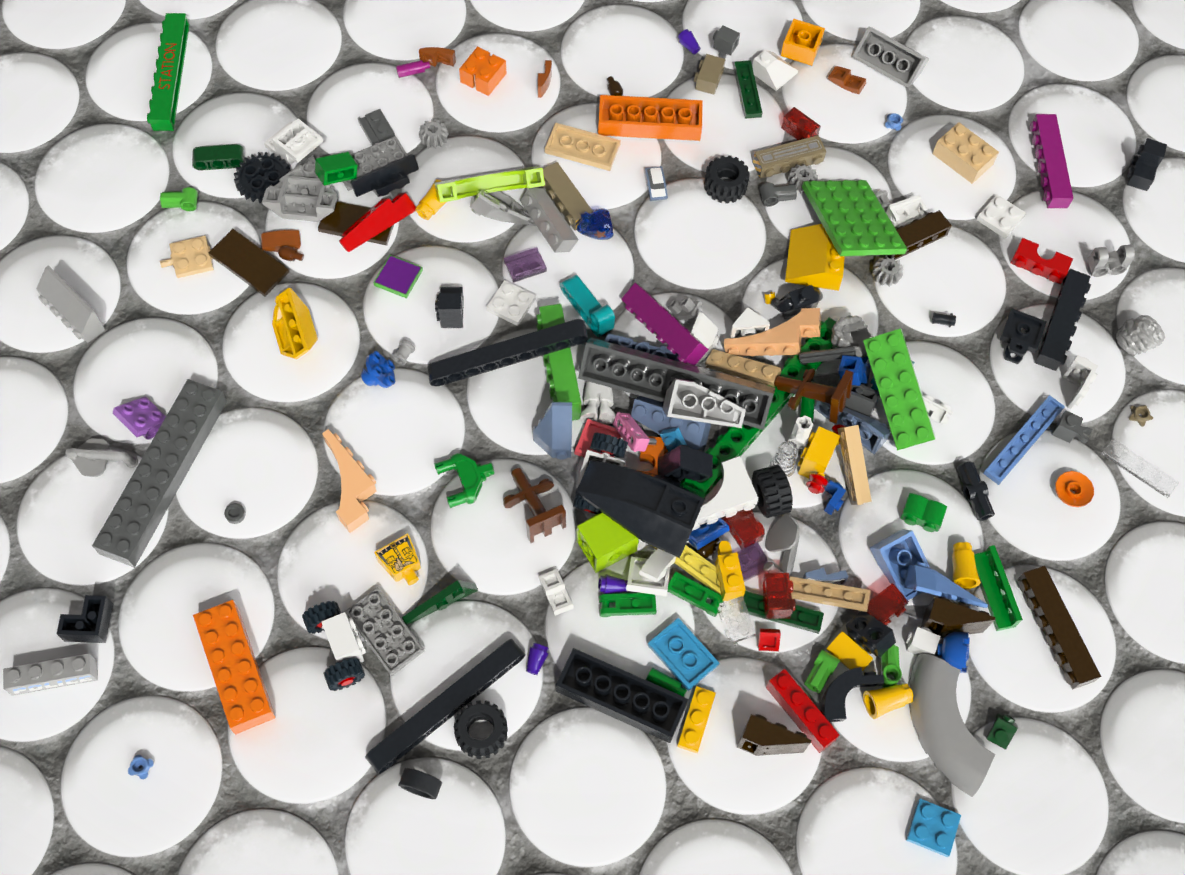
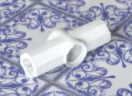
M804 415L797 418L788 440L787 449L789 454L793 456L802 454L814 425L810 417Z

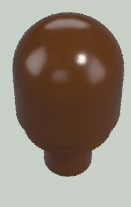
M282 246L278 251L279 257L286 261L294 262L295 259L299 261L304 259V254L298 253L297 249L290 246Z

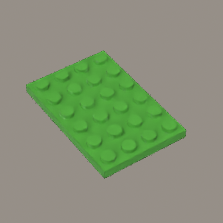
M867 180L803 182L802 188L839 256L906 253L907 247Z

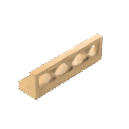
M859 426L838 428L851 505H861L872 502Z

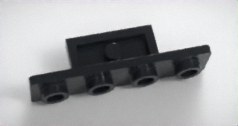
M410 154L355 178L350 183L356 197L373 191L378 197L385 196L389 192L401 189L406 184H409L410 181L407 175L419 170L415 155Z

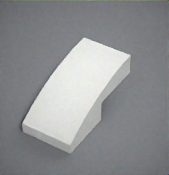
M657 549L642 566L639 575L658 582L665 576L667 568L675 563L676 556Z
M557 569L538 576L555 616L573 609L572 601Z

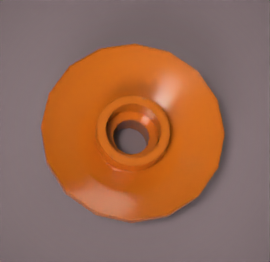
M1065 472L1058 477L1055 483V491L1058 497L1069 506H1086L1094 496L1092 482L1080 472Z

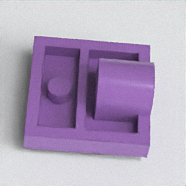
M146 396L113 409V414L136 437L143 436L147 440L155 437L166 418Z

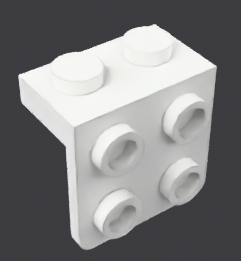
M1079 355L1076 356L1062 377L1079 386L1068 406L1069 409H1072L1074 405L1078 406L1088 393L1090 384L1094 382L1098 375L1095 373L1098 365Z

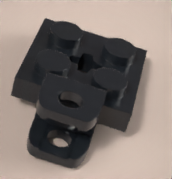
M1012 308L1000 340L1008 343L1004 352V359L1019 364L1027 350L1035 353L1047 321ZM1024 328L1026 333H1022L1020 330ZM1014 353L1017 357L1013 358L1010 354Z

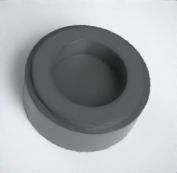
M237 503L230 504L224 511L225 518L231 524L241 523L246 516L244 508Z

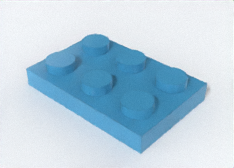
M679 618L648 642L647 645L688 691L720 664Z

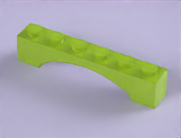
M534 166L435 182L434 184L437 201L442 203L475 196L481 190L491 193L545 186L543 168Z

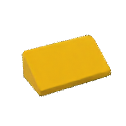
M843 631L839 633L826 649L833 656L840 659V662L849 670L862 667L863 672L873 660L865 650Z

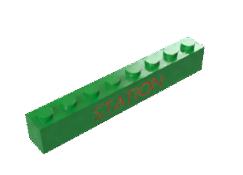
M166 13L165 20L162 21L163 33H160L161 46H158L159 58L156 59L157 70L154 72V86L151 87L152 99L149 100L150 113H147V122L151 125L153 131H174L190 27L186 13Z

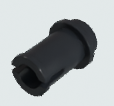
M933 313L932 324L948 325L949 328L955 326L956 315H953V313H950V315Z

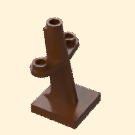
M806 369L803 381L779 375L776 377L774 386L778 387L777 390L796 394L795 397L790 398L788 407L792 411H796L802 396L822 401L831 405L829 422L835 424L838 422L839 412H843L845 408L846 398L850 399L853 372L848 370L845 371L837 387L811 382L815 369Z
M514 469L511 475L520 492L516 495L506 496L503 499V505L505 508H511L525 500L534 516L526 520L527 537L530 543L534 542L535 535L542 532L545 537L551 535L552 528L559 524L562 529L566 528V510L561 504L546 511L537 494L551 490L554 487L553 482L549 481V479H544L538 485L531 486L522 469Z

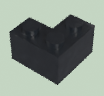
M1146 138L1145 142L1138 146L1137 155L1132 156L1130 161L1132 167L1129 168L1126 175L1129 178L1128 186L1148 191L1154 182L1157 168L1165 156L1167 144Z
M441 287L440 293L437 294V300H435L437 321H440L441 328H463V287Z
M679 445L658 458V475L669 477L676 481L686 478L702 483L713 477V455L705 453L703 450L689 448L687 445Z
M85 595L82 614H60L56 634L64 642L106 643L113 603L107 596Z

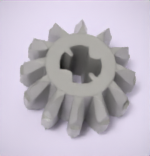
M431 119V122L425 121L424 125L420 126L419 138L423 145H427L428 149L431 146L436 149L437 146L442 147L443 143H447L448 130L444 123H440L439 120L434 122Z
M797 164L795 168L790 170L788 175L789 184H794L801 194L804 191L802 188L804 181L818 180L816 170L812 169L811 165L806 167L805 164L802 166Z
M886 255L874 263L872 276L876 277V282L881 281L882 286L887 283L890 287L892 283L896 285L902 278L903 266L900 265V260H894V256L889 259Z

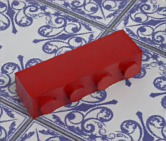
M783 669L768 681L766 689L802 733L812 740L811 744L819 753L836 741L840 734L786 669Z

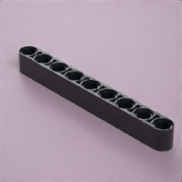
M582 319L571 320L430 363L428 365L429 383L431 386L446 385L583 344L588 340L585 321Z
M513 639L506 641L366 754L365 759L377 774L385 772L516 666L526 654Z

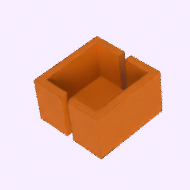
M477 46L459 68L460 82L471 88H474L476 84L477 91L489 96L507 74L506 60L494 54L490 56V52Z

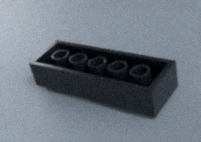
M575 648L572 649L556 683V692L668 743H671L689 700Z

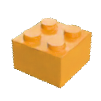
M793 19L783 43L781 56L812 66L821 45L825 28Z

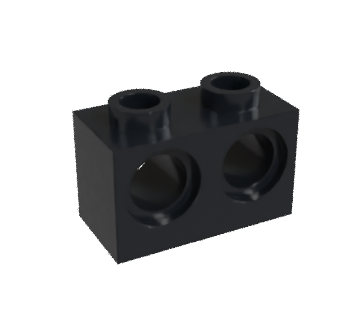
M865 611L859 612L846 624L847 636L855 643L861 645L867 653L874 654L878 658L896 643L893 629Z

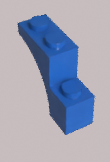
M842 356L838 370L840 380L845 371L848 370L853 372L852 385L860 386L861 383H868L871 372L868 356L863 358Z

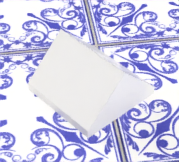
M747 307L732 325L730 338L745 337L769 330L770 322Z

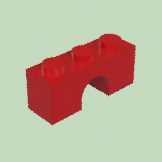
M1022 238L1010 263L1035 275H1040L1052 282L1061 284L1068 273L1073 258L1056 252L1052 259H1043L1037 253L1039 244Z

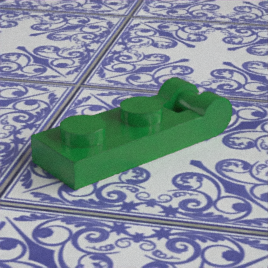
M676 571L668 584L667 592L706 611L707 614L713 617L717 616L718 608L724 602L722 595ZM707 598H710L713 602L709 604L706 602Z
M626 593L599 595V603H601V609H599L600 617L655 615L657 612L655 594ZM615 602V607L609 608V603Z

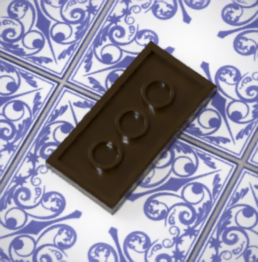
M336 201L334 211L320 220L318 232L343 237L344 231L371 208ZM394 225L367 242L387 246Z
M232 229L208 252L210 257L264 297L289 273L288 268L235 229Z

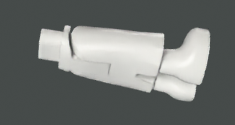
M587 381L584 394V405L587 408L580 414V420L583 423H586L587 419L597 420V408H600V423L608 425L614 423L616 414L610 408L614 404L612 388Z

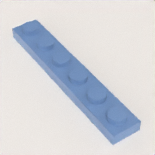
M1049 395L983 474L997 485H1000L1065 406Z

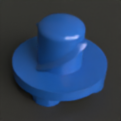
M378 351L368 355L366 358L367 368H362L363 371L361 372L363 382L368 386L379 385L383 388H389L394 385L395 375L393 370L395 366L393 362L386 360Z

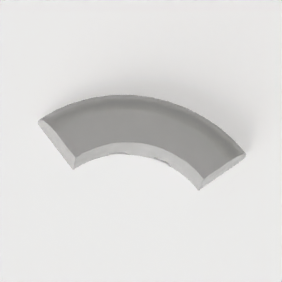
M920 654L916 658L910 677V688L913 692L910 714L913 726L919 736L918 740L925 753L935 763L934 766L958 789L973 797L982 785L995 754L982 746L973 737L960 715L956 688L961 670L936 656Z

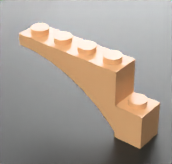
M801 308V312L777 327L750 336L724 339L725 352L736 356L799 355L801 353L802 337H820V308Z
M328 429L322 435L338 462L341 475V500L336 514L340 522L351 533L369 520L367 514L369 509L363 501L377 492L375 488L376 481L371 474L367 475L363 471L365 468L359 460L355 461L352 458L353 453L351 450L341 445L340 437L336 433L332 434Z

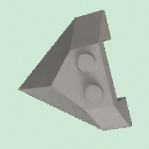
M312 155L308 158L307 163L298 165L280 178L278 184L269 186L262 200L264 206L283 219L319 222L334 211L337 195L333 192L330 185L324 186L315 174V158Z
M481 190L478 195L471 198L470 208L479 216L483 215L500 222L536 226L526 209L502 191L486 193Z

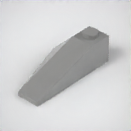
M676 378L666 391L662 408L667 417L742 428L746 409L694 381Z

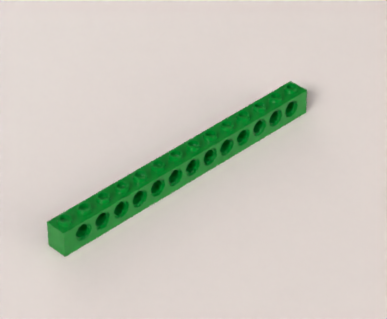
M830 317L825 322L821 321L820 337H807L806 344L801 346V353L811 352V350L835 349L836 347L831 343L832 328L836 321ZM795 355L792 359L788 358L785 362L780 376L803 381L806 369H815L816 371L824 361L805 363L806 365L800 363L799 355ZM775 386L773 402L771 403L764 429L795 394L777 390L778 388ZM742 424V428L729 426L728 432L725 435L721 434L715 447H710L706 451V453L713 455V465L717 467L713 469V477L702 483L684 478L681 480V483L706 493V497L723 478L721 471L722 462L741 457L764 430L755 427L747 429L743 427L744 424ZM732 438H737L739 442L733 441ZM725 451L728 455H722L720 452Z

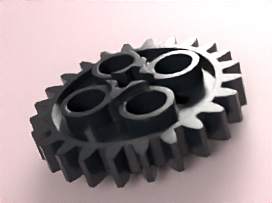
M258 152L257 157L251 154L252 159L245 157L246 162H240L241 167H236L237 172L234 173V182L237 191L240 192L241 196L244 195L246 200L251 197L252 202L258 199L259 203H261L266 189L269 186L278 184L280 182L279 179L291 171L286 160H282L280 155L275 158L274 153L268 156V153L265 152L264 156H261V153Z

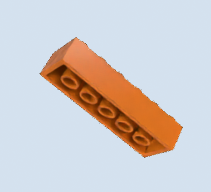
M600 95L598 134L603 136L700 141L703 100Z
M230 600L194 614L193 617L229 727L236 735L275 719L269 696L235 602Z

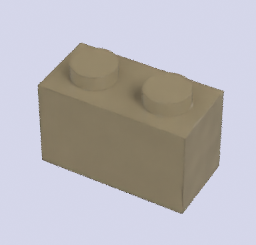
M706 54L705 59L700 62V72L695 74V90L715 95L724 72L726 59Z

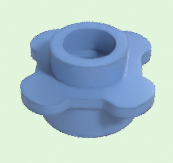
M896 113L889 114L885 127L899 131L901 130L903 118Z
M136 755L128 768V774L139 776L142 780L146 779L149 769L154 765L153 760Z

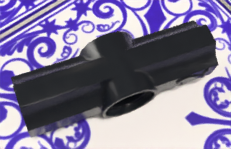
M970 461L959 465L957 471L964 485L963 494L965 499L971 503L977 520L984 521L993 517L995 513L988 498L987 484L985 481H981L974 462Z

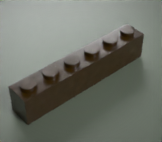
M1046 566L1024 572L1017 579L1019 588L1024 592L1027 604L1033 610L1036 622L1042 628L1046 642L1052 648L1055 660L1064 672L1065 681L1071 686L1072 690L1097 681L1102 676Z

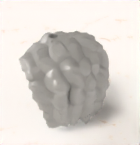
M848 315L845 318H840L832 328L831 343L837 348L853 346L856 350V357H867L863 340L871 337L867 330L868 325H864V321L859 316Z
M1141 315L1136 319L1126 320L1116 333L1117 344H1120V347L1131 356L1141 354V352L1146 353L1148 350L1160 346L1165 339V333L1161 326L1149 315Z

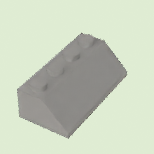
M873 27L867 28L852 56L907 88H910L929 61L928 57Z
M49 265L45 267L36 288L40 294L38 298L45 306H50V311L56 317L60 316L62 318L61 322L67 328L71 327L73 329L72 333L79 340L82 338L86 343H89L105 331L95 311Z

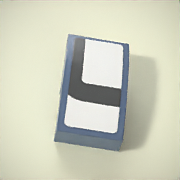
M662 166L645 168L646 185L648 186L650 201L666 200L668 195Z

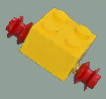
M844 425L832 426L833 432L819 426L816 433L812 431L808 443L802 452L797 465L800 467L798 474L811 480L806 482V486L814 494L823 493L825 490L823 486L828 484L824 477V472L836 445L840 444L838 428L846 427Z

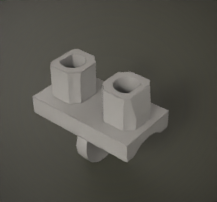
M686 297L681 302L677 299L672 300L668 309L678 321L685 320L687 324L692 325L695 324L698 317L697 309L702 307L703 304L700 301L693 302L689 297Z

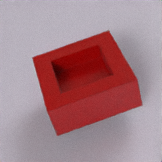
M759 628L758 651L779 652L780 629Z

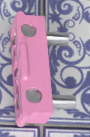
M617 412L613 426L623 440L628 442V446L632 451L645 452L647 445H656L657 440L648 438L641 429L642 423L635 421L629 413Z

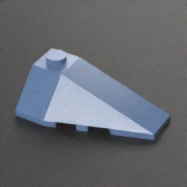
M916 562V565L909 564L904 588L938 597H945L977 607H988V604L942 574L929 569V564Z

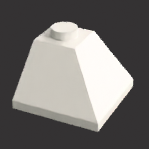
M764 50L753 59L752 68L754 75L775 91L798 73L797 69L771 51Z

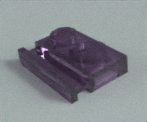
M537 247L504 258V264L513 283L547 272V267Z
M758 542L737 552L744 582L766 572L763 570V567L768 560Z

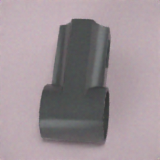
M766 183L760 187L763 204L767 207L774 206L780 201L796 200L797 189L794 184L775 186L773 183Z

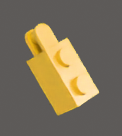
M721 541L717 550L718 555L715 567L722 600L743 599L746 590L738 553H732L731 545L728 541Z

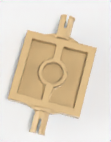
M206 236L170 243L171 258L160 260L162 268L173 265L177 278L214 270L213 258L208 253L211 249L208 246Z

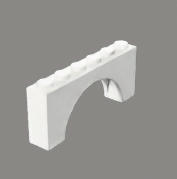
M740 456L722 462V486L716 496L701 507L693 530L698 529L700 525L705 523L713 524L718 521V518L724 516L726 518L732 517L740 510H751L757 505L758 496Z

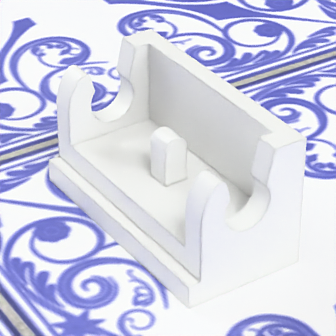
M919 194L889 205L886 214L895 229L900 226L910 224L915 219L919 220L926 215L923 211H927V207Z

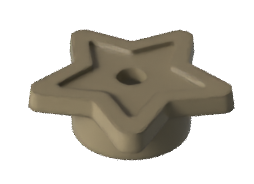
M1146 405L1130 407L1132 415L1129 420L1137 421L1141 427L1145 426L1146 421L1153 419Z

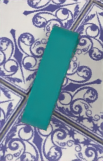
M574 275L560 283V288L565 297L597 337L614 329L615 315L613 310L607 304L602 307L578 275Z

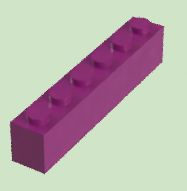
M1036 114L1034 120L1030 123V131L1033 133L1032 142L1036 148L1035 158L1038 159V172L1041 174V187L1044 189L1043 199L1046 201L1047 208H1068L1073 200V193L1057 115Z
M634 283L621 298L626 304L624 307L630 313H636L635 318L642 324L645 322L647 324L645 327L653 334L656 332V338L660 342L668 344L666 346L668 350L673 354H679L677 358L681 362L695 366L709 350L637 283Z

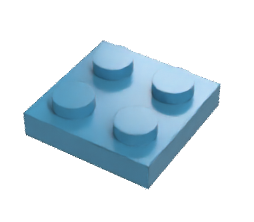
M919 799L906 841L949 857L961 815Z

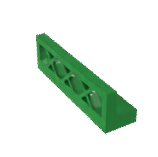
M992 545L985 552L974 554L977 573L981 582L980 588L986 604H988L990 615L995 617L993 622L996 631L1016 627L1023 619L996 547Z

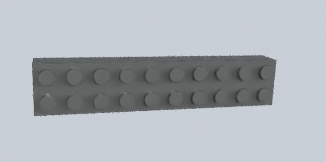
M590 338L586 342L578 379L664 402L666 391L675 378L694 381L746 409L743 420L744 425L764 430L775 387L595 338Z
M187 379L95 539L92 547L99 555L133 568L136 567L227 403L222 391Z

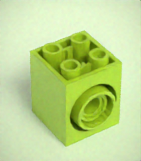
M598 513L577 526L576 541L595 573L637 552L639 539L604 513Z

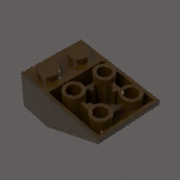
M935 597L925 610L921 627L930 629L932 633L941 636L940 638L958 631L977 634L983 633L994 622L995 617L990 616L985 611L970 609L965 604H955L945 597Z
M751 714L737 748L755 756L804 753L812 740L808 739L807 735L802 732L796 731L794 733L787 730V727L783 724H773L762 715Z

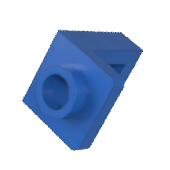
M829 480L825 491L833 496L824 511L831 515L834 510L839 511L844 501L842 498L846 490L841 484Z

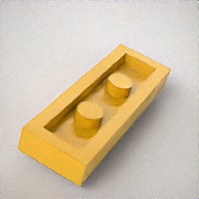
M696 686L677 747L698 753L716 692Z

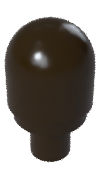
M613 76L608 77V91L610 95L622 96L623 88L621 84L615 81Z
M716 538L699 550L695 549V552L706 559L714 554L716 551L715 547L721 541L719 538Z

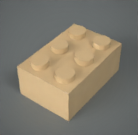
M958 122L937 141L932 154L973 184L994 165L999 151Z

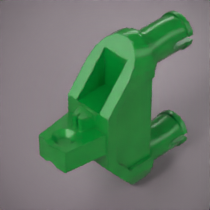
M459 453L452 454L449 459L434 463L438 475L454 469L455 471L457 470L463 492L446 496L450 509L464 503H475L482 488V482L486 481L487 477L494 475L491 463L481 466V464H476L474 460Z

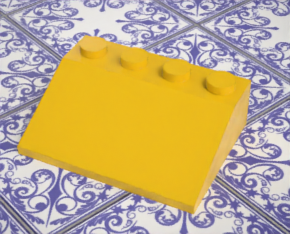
M822 224L791 229L785 282L839 291L843 278L845 256H839Z

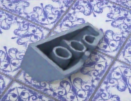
M817 400L814 409L829 420L831 405ZM844 408L843 412H839L838 422L835 424H841L846 427L858 425L862 446L873 454L881 448L891 434V430L886 424L848 408Z
M552 402L545 411L544 418H540L538 426L533 428V441L552 458L560 460L571 458L572 402Z

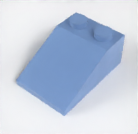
M902 529L870 547L878 566L903 602H907L922 593L904 588L909 564L916 565V562L928 564L912 530Z

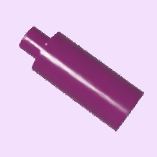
M419 60L397 65L398 77L423 73L425 69L430 68L429 61L423 62Z

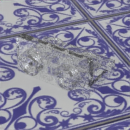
M743 596L719 604L721 610L718 611L721 622H726L728 629L724 631L728 642L732 641L735 646L738 645L739 641L756 636Z

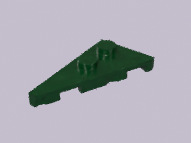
M457 580L403 616L402 620L406 625L413 623L477 592L478 588L475 583Z

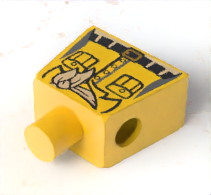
M408 534L374 552L377 561L396 582L404 578L408 585H413L419 580L415 572L421 567Z

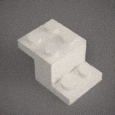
M297 119L292 124L289 122L265 141L264 144L276 156L280 155L282 160L285 159L286 163L290 166L295 161L297 163L323 143V138L300 119Z

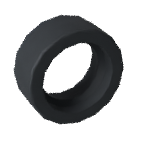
M405 768L398 786L415 795L436 799L442 781L422 771Z

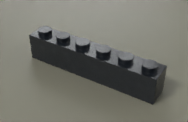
M1069 269L1061 285L1035 361L1036 364L1054 371L1060 365L1063 366L1067 359L1065 352L1071 347L1072 341L1070 337H1073L1076 332L1077 326L1074 325L1081 317L1082 312L1079 310L1083 308L1087 298L1084 295L1090 290L1091 284L1089 281L1091 276Z

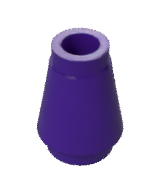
M686 29L679 34V43L693 55L700 51L701 48L692 31Z
M605 574V576L599 577L598 591L603 592V594L628 592L626 591L628 580Z
M533 643L532 647L529 648L526 672L538 675L549 655L547 653L548 647Z

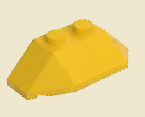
M287 288L275 298L276 306L273 312L272 325L280 353L284 356L298 359L313 347L318 338L308 307L291 288Z

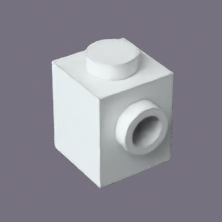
M917 627L914 632H909L906 643L909 645L906 651L916 655L929 654L934 656L941 636L932 633L928 628Z

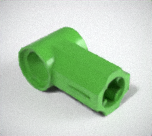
M187 187L182 189V192L160 193L162 208H181L185 211H194L197 208L198 192L194 188Z
M895 645L890 647L880 657L881 675L884 677L882 686L884 688L896 685L902 676L899 666V647ZM886 674L893 675L895 679H889Z
M822 649L804 685L809 690L820 693L827 679L836 669L840 659Z

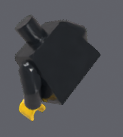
M810 285L791 291L780 300L775 298V292L773 291L770 294L764 293L765 303L771 304L782 313L785 319L797 315L801 312V308H816L818 302L822 300L823 294L818 287Z

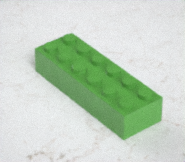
M561 304L539 307V314L536 315L537 331L565 323ZM566 348L543 355V364L547 371L546 380L550 387V400L552 402H572V421L580 420L581 398L571 349Z
M900 328L863 340L897 451L935 440V433L902 329Z

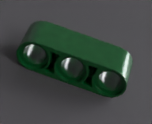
M237 144L196 147L192 153V167L201 171L241 167L240 162H244V148Z

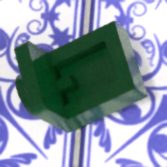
M997 714L996 720L986 739L1006 750L1018 729L1015 719L1007 714H1003V716Z

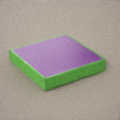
M389 255L373 283L378 288L407 299L423 268Z

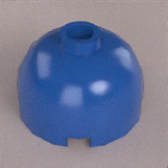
M958 631L949 633L944 637L943 643L938 644V656H942V659L951 666L960 669V673H967L968 669L966 661L969 659V632Z

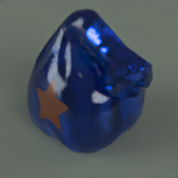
M598 208L591 213L584 212V214H581V220L576 228L579 233L597 240H609L614 236L609 210Z

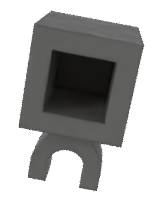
M722 25L719 31H715L713 35V48L720 50V58L725 59L726 54L732 55L739 44L740 33Z
M1065 410L1059 418L1052 435L1068 443L1074 437H1077L1079 441L1086 444L1089 437L1083 433L1090 435L1093 429L1082 427L1081 423L1084 418Z

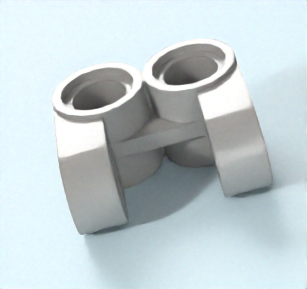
M1131 244L1121 245L1117 251L1108 253L1106 247L1094 248L1087 258L1092 276L1101 277L1108 273L1110 275L1124 273L1134 259L1135 250Z

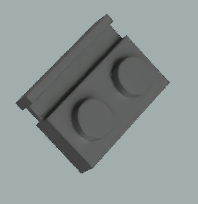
M381 109L368 113L363 118L358 117V122L372 146L395 136Z

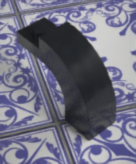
M862 667L850 669L842 673L827 687L821 702V713L829 722H843L847 719L845 700L848 692L857 687L880 686L884 683L883 675H877L876 672H865L863 676Z

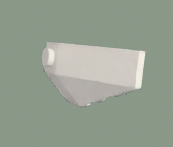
M701 312L698 314L691 333L709 350L695 366H699L711 353L713 346L717 347L720 339L717 336L718 328Z

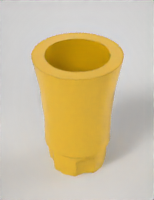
M434 183L415 209L418 215L426 220L435 215L446 203L437 201Z
M968 542L955 543L952 553V582L963 589L975 588L981 582L977 573L972 545Z
M907 683L896 684L886 688L864 691L863 701L869 716L872 719H877L890 711L913 702V692Z

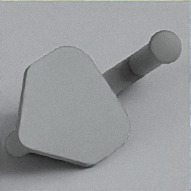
M91 438L79 448H69L65 452V455L73 461L79 472L83 476L89 477L102 475L106 469L107 460L123 461L129 468H134L138 464L135 457L130 456L124 451L110 450L109 443L104 439Z
M784 514L768 531L765 543L766 549L770 552L784 550L780 570L774 566L772 561L767 562L763 567L764 571H767L783 583H788L790 576L792 577L800 537L799 525L789 514Z

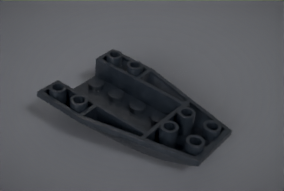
M590 461L576 490L577 495L642 542L679 558L693 530L706 493L669 477L598 461Z

